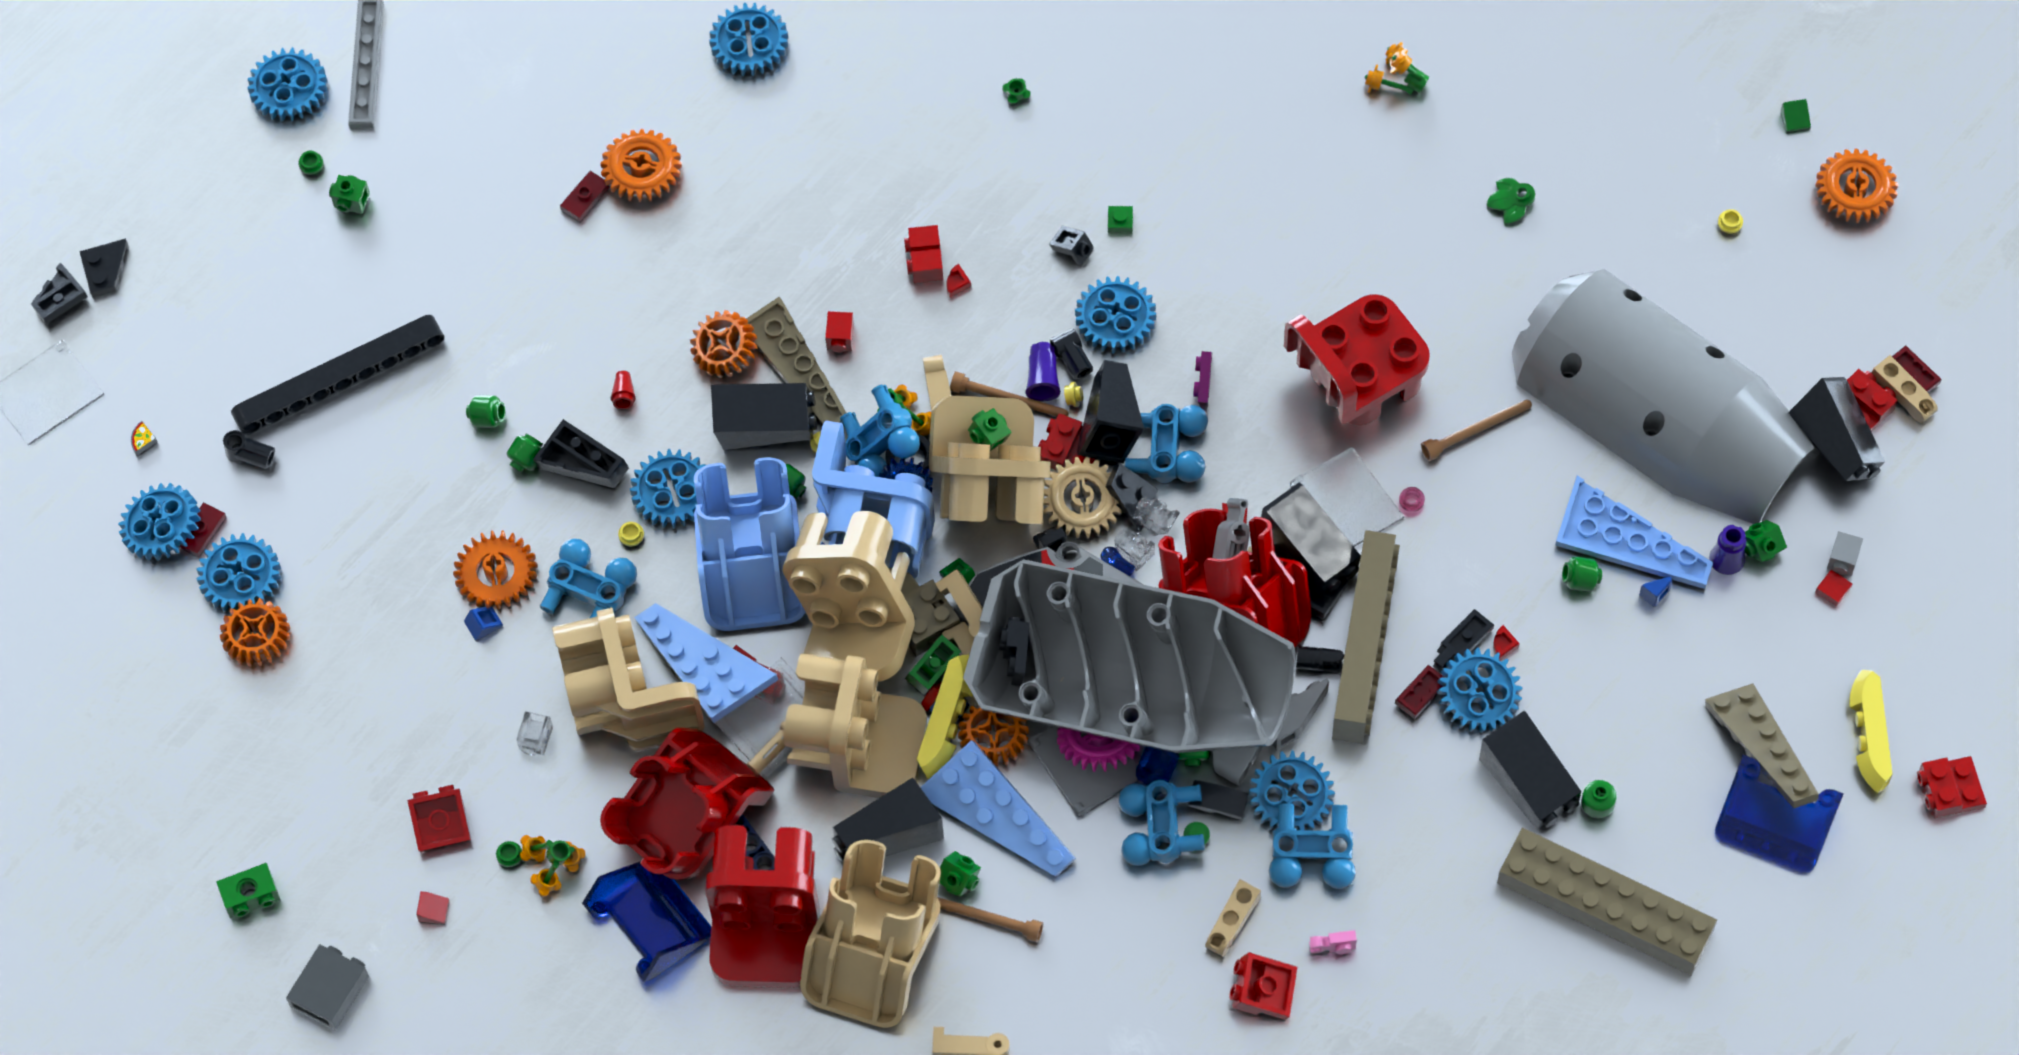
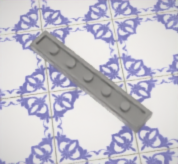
M358 0L349 128H374L383 0Z

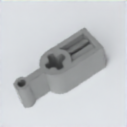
M1229 498L1227 501V520L1221 522L1217 528L1213 551L1214 559H1227L1236 556L1241 551H1247L1250 532L1248 525L1243 521L1245 509L1248 507V500Z

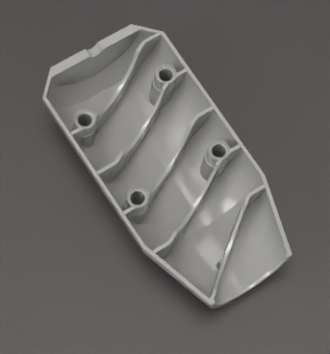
M1605 269L1569 276L1559 281L1527 319L1530 326L1519 333L1513 346L1512 357L1516 383L1521 388L1670 493L1752 524L1762 522L1764 514L1773 498L1795 468L1805 458L1813 457L1815 459L1819 454L1817 446L1788 413L1789 410L1762 377Z
M1023 559L991 579L980 617V629L974 638L963 678L980 708L984 711L1173 753L1271 746L1274 743L1285 720L1294 682L1295 648L1292 642L1213 599ZM1019 617L1024 619V622H1030L1026 670L1021 686L1011 685L1012 677L1007 676L1008 661L1010 659H1003V650H999L1000 634L1002 628H1006L1008 618Z

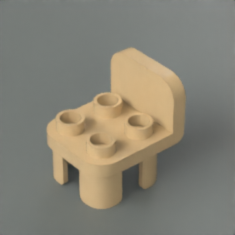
M947 396L936 403L931 413L930 472L942 473L940 518H949V520L985 521L988 511L989 476H997L996 518L998 520L1016 521L1018 523L1043 524L1045 478H1050L1051 462L1040 461L1041 447L1033 446L1034 416L1032 410L1025 402L1015 398ZM994 408L998 414L1005 418L1007 426L1012 433L1006 442L990 451V445L975 444L972 441L968 428L973 422L971 419L974 415L982 410L986 413Z
M870 511L855 512L851 517L843 544L820 545L828 523L825 513L809 514L804 519L796 546L788 551L783 565V574L789 586L796 594L809 620L813 623L803 654L846 660L848 655L866 658L867 669L878 670V682L887 680L894 676L902 667L915 626L914 614L901 592L910 559L906 552H898L893 568L886 566L885 559L893 537V528L886 518Z
M611 607L596 611V617L552 627L565 677L564 683L578 735L605 730L627 738L628 745L632 749L640 751L661 746L668 734L677 727L704 730L705 724L697 688L693 683L675 682L654 688H646L629 614L615 617Z
M801 653L797 663L796 676L798 679L805 681V690L802 705L792 704L787 709L783 740L785 746L793 748L792 753L787 757V764L832 771L834 788L838 791L876 798L884 796L911 778L917 781L920 766L917 756L927 729V716L923 706L912 698L882 694L880 691H876L878 670L867 669L866 658L848 655L846 660Z
M860 840L854 842L848 848L844 857L841 878L833 877L830 883L827 904L805 948L800 989L805 999L818 1008L877 1027L888 1028L900 1022L907 1008L912 975L938 924L940 902L937 898L941 870L932 859L916 855L911 865L909 884L882 876L886 854L885 845L873 840Z

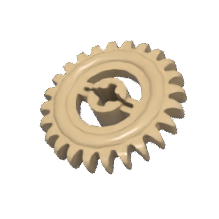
M1075 457L1074 464L1067 459L1065 460V467L1057 464L1056 470L1058 473L1050 471V478L1052 480L1044 481V486L1048 488L1044 489V496L1046 498H1044L1043 506L1048 505L1044 509L1043 514H1052L1049 518V524L1058 521L1056 529L1065 526L1066 536L1072 530H1075L1076 539L1079 538L1081 531H1084L1087 539L1090 537V530H1093L1099 536L1100 526L1108 531L1109 525L1107 521L1116 524L1117 520L1113 514L1121 515L1122 511L1117 507L1118 501L1111 496L1105 487L1111 472L1107 473V464L1100 468L1098 459L1093 464H1090L1089 457H1086L1083 463H1081L1078 457ZM1085 480L1094 483L1101 493L1099 506L1090 513L1089 510L1092 508L1094 501V492L1090 486L1085 484ZM1072 482H1076V487L1071 492V506L1080 514L1071 511L1064 501V492ZM1079 482H1081V485H1082V491H1081V492H1082V495L1084 496V499H1086V502H1085V505H1084V510H1083V502H1081V500H1080V498H1079V496H1080V483H1079Z

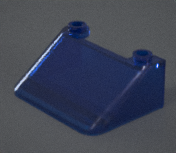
M1743 755L1715 826L1716 838L1721 843L1801 874L1810 873L1816 867L1844 793L1833 789H1826L1818 795L1816 803L1812 802L1793 808L1776 788L1757 781L1761 772L1759 763L1755 759Z
M640 862L600 875L582 902L587 911L596 919H602L610 914L644 958L640 959L636 965V972L643 982L654 979L711 937V925L677 882L663 874H655L648 871Z

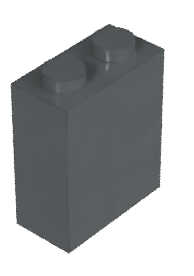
M319 944L286 999L291 1008L336 1030L369 975L365 964L354 957L348 959L342 956L343 953L339 949L330 945L327 948Z

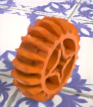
M724 310L722 315L719 311H715L714 318L706 315L707 322L705 323L698 322L701 328L699 330H692L696 338L690 339V343L694 346L690 349V352L694 355L693 361L699 364V368L702 371H707L710 376L716 374L719 378H723L725 373L728 377H732L733 370L741 373L740 367L742 365L749 367V363L746 360L748 358H755L751 350L757 349V345L753 342L757 339V335L753 333L754 327L748 324V320L745 317H740L737 312L731 314L728 310ZM722 328H726L725 330H723V331H721V332H717L718 330H720V329H722ZM740 336V344L738 349L736 350V343L738 342ZM710 338H711V345L709 346L708 352H707V345H708V342H709V340H710ZM718 339H720L722 342H725L729 349H727L725 346H722ZM726 356H731L728 359L722 360Z
M260 598L256 604H253V601L249 599L248 605L243 606L239 602L238 610L230 608L231 616H224L225 624L220 625L222 633L220 634V640L223 642L224 651L228 652L232 660L236 658L240 665L246 661L247 665L251 667L254 661H257V664L262 666V660L267 659L271 663V656L280 657L279 649H286L285 641L290 640L288 633L290 625L287 623L286 614L282 613L280 607H274L270 601L264 605L263 600ZM275 624L274 633L268 639L267 634L270 631V627ZM242 626L243 632L239 635L240 638L235 641L236 633L239 627Z
M979 704L978 709L971 705L969 708L970 714L964 713V721L959 723L961 731L958 732V739L962 740L960 742L961 749L971 740L978 741L979 743L989 745L990 748H986L976 742L996 767H998L999 761H1002L1007 766L1009 764V757L1016 761L1018 758L1016 752L1023 753V745L1028 743L1026 735L1029 733V728L1025 726L1026 720L984 711L980 708ZM997 718L1003 719L1008 723H1001ZM988 719L985 724L977 725L981 721ZM992 725H994V731H996L995 741H993L992 735H990ZM1009 738H1012L1009 743L999 748L1002 742L1009 741Z

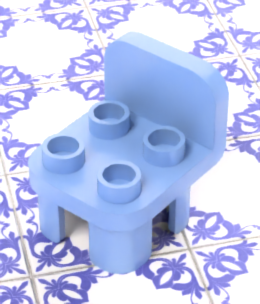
M825 421L821 430L812 470L813 485L818 494L816 507L818 513H825L828 518L824 540L829 541V545L843 544L851 517L855 512L870 511L886 518L893 528L891 541H894L889 568H893L898 552H906L910 559L907 572L916 578L919 574L925 540L932 536L935 523L933 495L925 488V480L920 476L910 473L897 474L895 480L874 477V472L866 467L859 465L846 466L843 423Z
M767 457L755 460L754 468L758 491L756 493L730 495L726 466L722 463L703 466L694 475L697 500L694 522L703 611L707 623L717 630L733 631L790 624L801 619L806 613L783 574V565L787 553L796 546L800 531L796 500L790 495L787 467L780 459Z

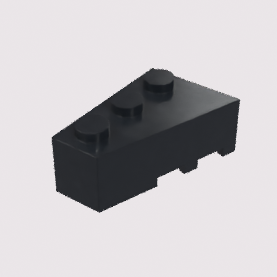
M564 419L533 459L541 470L611 488L617 486L629 469L622 457Z

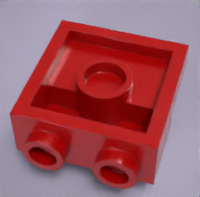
M1858 369L1847 381L1872 432L1895 410L1898 400L1891 388H1882L1876 383L1877 379L1870 371L1863 372Z
M1060 413L1056 420L1051 418L1046 430L1049 433L1046 441L1042 439L1038 447H1041L1040 461L1051 462L1050 468L1056 470L1057 464L1065 467L1066 459L1074 464L1075 457H1078L1081 463H1083L1086 457L1077 455L1083 427L1082 421ZM1089 457L1090 464H1093L1097 459Z
M1971 756L1949 761L1946 757L1923 762L1919 771H1917L1919 785L1925 788L1926 807L1928 810H1932L1934 819L1986 807L1987 802Z
M454 785L439 787V793L431 795L428 794V790L413 793V799L407 800L419 852L471 840L460 788L454 789Z
M1248 952L1240 959H1237L1234 965L1233 973L1238 976L1236 984H1233L1229 993V999L1233 1000L1232 1008L1254 1015L1264 1013L1286 1020L1290 1017L1298 967Z

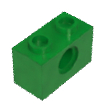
M941 635L908 673L905 680L925 695L946 671L949 660L957 657L961 650Z
M267 862L216 881L230 918L246 916L251 910L259 907L267 908L272 906L275 901L281 900ZM249 889L255 890L252 895L243 896L245 891Z

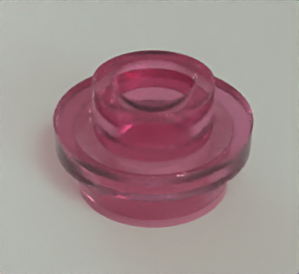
M1416 487L1404 489L1399 496L1400 506L1409 512L1420 510L1425 502L1423 492ZM1409 498H1414L1416 502L1410 503L1407 500Z

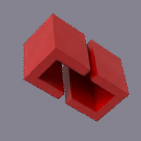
M938 225L908 228L909 237L904 238L905 253L910 252L911 259L906 260L908 275L913 274L914 283L943 281Z

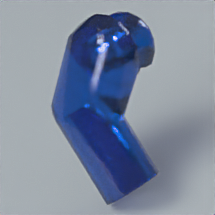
M1108 546L1101 552V560L1128 576L1132 575L1135 566L1126 561L1116 548Z

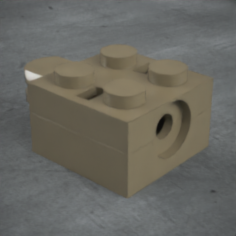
M906 573L901 592L915 618V626L909 647L917 657L929 650L942 635L943 631L960 624V619L945 596L939 591L933 579L919 586L910 573Z

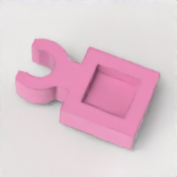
M1352 930L1329 933L1326 937H1310V952L1314 954L1329 950V953H1350L1356 949V932Z

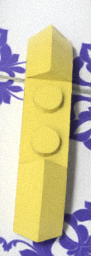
M969 654L957 656L948 662L917 756V761L927 779H930L950 760L955 751L956 745L950 743V740H954L957 735L958 724L956 722L958 716L964 713L966 707V700L964 698L973 697L963 678Z
M1861 670L1850 692V708L1857 711L1855 713L1856 727L1861 728V736L1858 738L1859 751L1864 752L1857 755L1856 760L1865 781L1875 792L1880 793L1888 786L1893 775L1881 679L1873 671Z

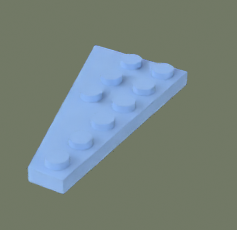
M1577 475L1555 546L1658 576H1670L1673 578L1672 580L1703 589L1706 588L1713 562L1690 547L1676 542L1670 534L1665 531L1662 533L1653 527L1651 522L1620 502H1614L1605 496L1603 491L1589 486L1584 482V479Z
M656 603L634 617L682 682H690L696 686L701 708L713 723L779 680L772 671Z
M973 740L920 787L933 805L1054 876H1058L1076 859Z

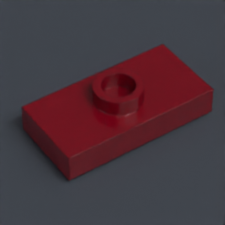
M590 170L561 203L560 209L581 222L610 188V185L607 186L605 179Z
M1906 345L1892 356L1928 393L1941 383L1942 379Z
M204 502L199 508L200 512L197 513L201 520L195 522L199 529L191 531L194 539L187 538L185 540L188 545L187 547L178 546L197 557H200L226 518L224 512Z
M1427 665L1396 698L1394 704L1413 719H1416L1438 695L1437 691L1439 688L1444 687L1437 683L1444 676L1430 665Z

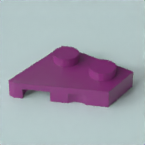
M1201 351V356H1196L1195 371L1200 372L1199 382L1194 381L1193 397H1198V402L1208 403L1212 352Z

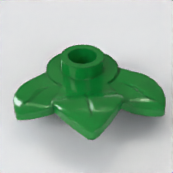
M1503 178L1496 181L1498 191L1490 195L1486 205L1488 208L1504 211V223L1506 225L1512 224L1520 220L1525 215L1526 207L1534 202L1536 197L1535 190L1530 184H1519L1513 178ZM1521 192H1527L1524 197H1519Z

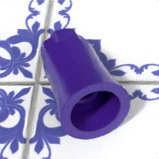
M1039 342L1032 344L1030 347L1028 381L1025 394L1028 398L1040 402L1054 400L1061 394L1057 376L1055 349L1049 342Z
M1734 525L1726 526L1719 534L1715 546L1710 551L1709 560L1713 562L1712 567L1721 574L1732 575L1744 567L1746 534L1741 527Z

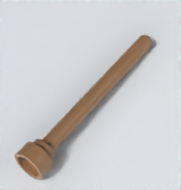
M955 371L951 380L950 391L960 393L961 391L966 392L968 390L988 397L1015 398L1025 402L1031 410L1055 417L1059 413L1065 416L1069 415L1068 411L1064 408L969 381L970 378L965 377L964 373Z
M1530 400L1519 402L1441 440H1426L1421 443L1422 452L1428 461H1432L1440 457L1443 449L1530 409L1532 402Z
M937 897L940 902V909L1021 932L1023 936L1027 937V940L1036 943L1040 940L1044 925L1041 921L1032 919V921L1027 920L1025 923Z

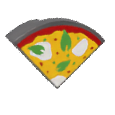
M143 421L136 425L131 435V445L136 456L158 442Z

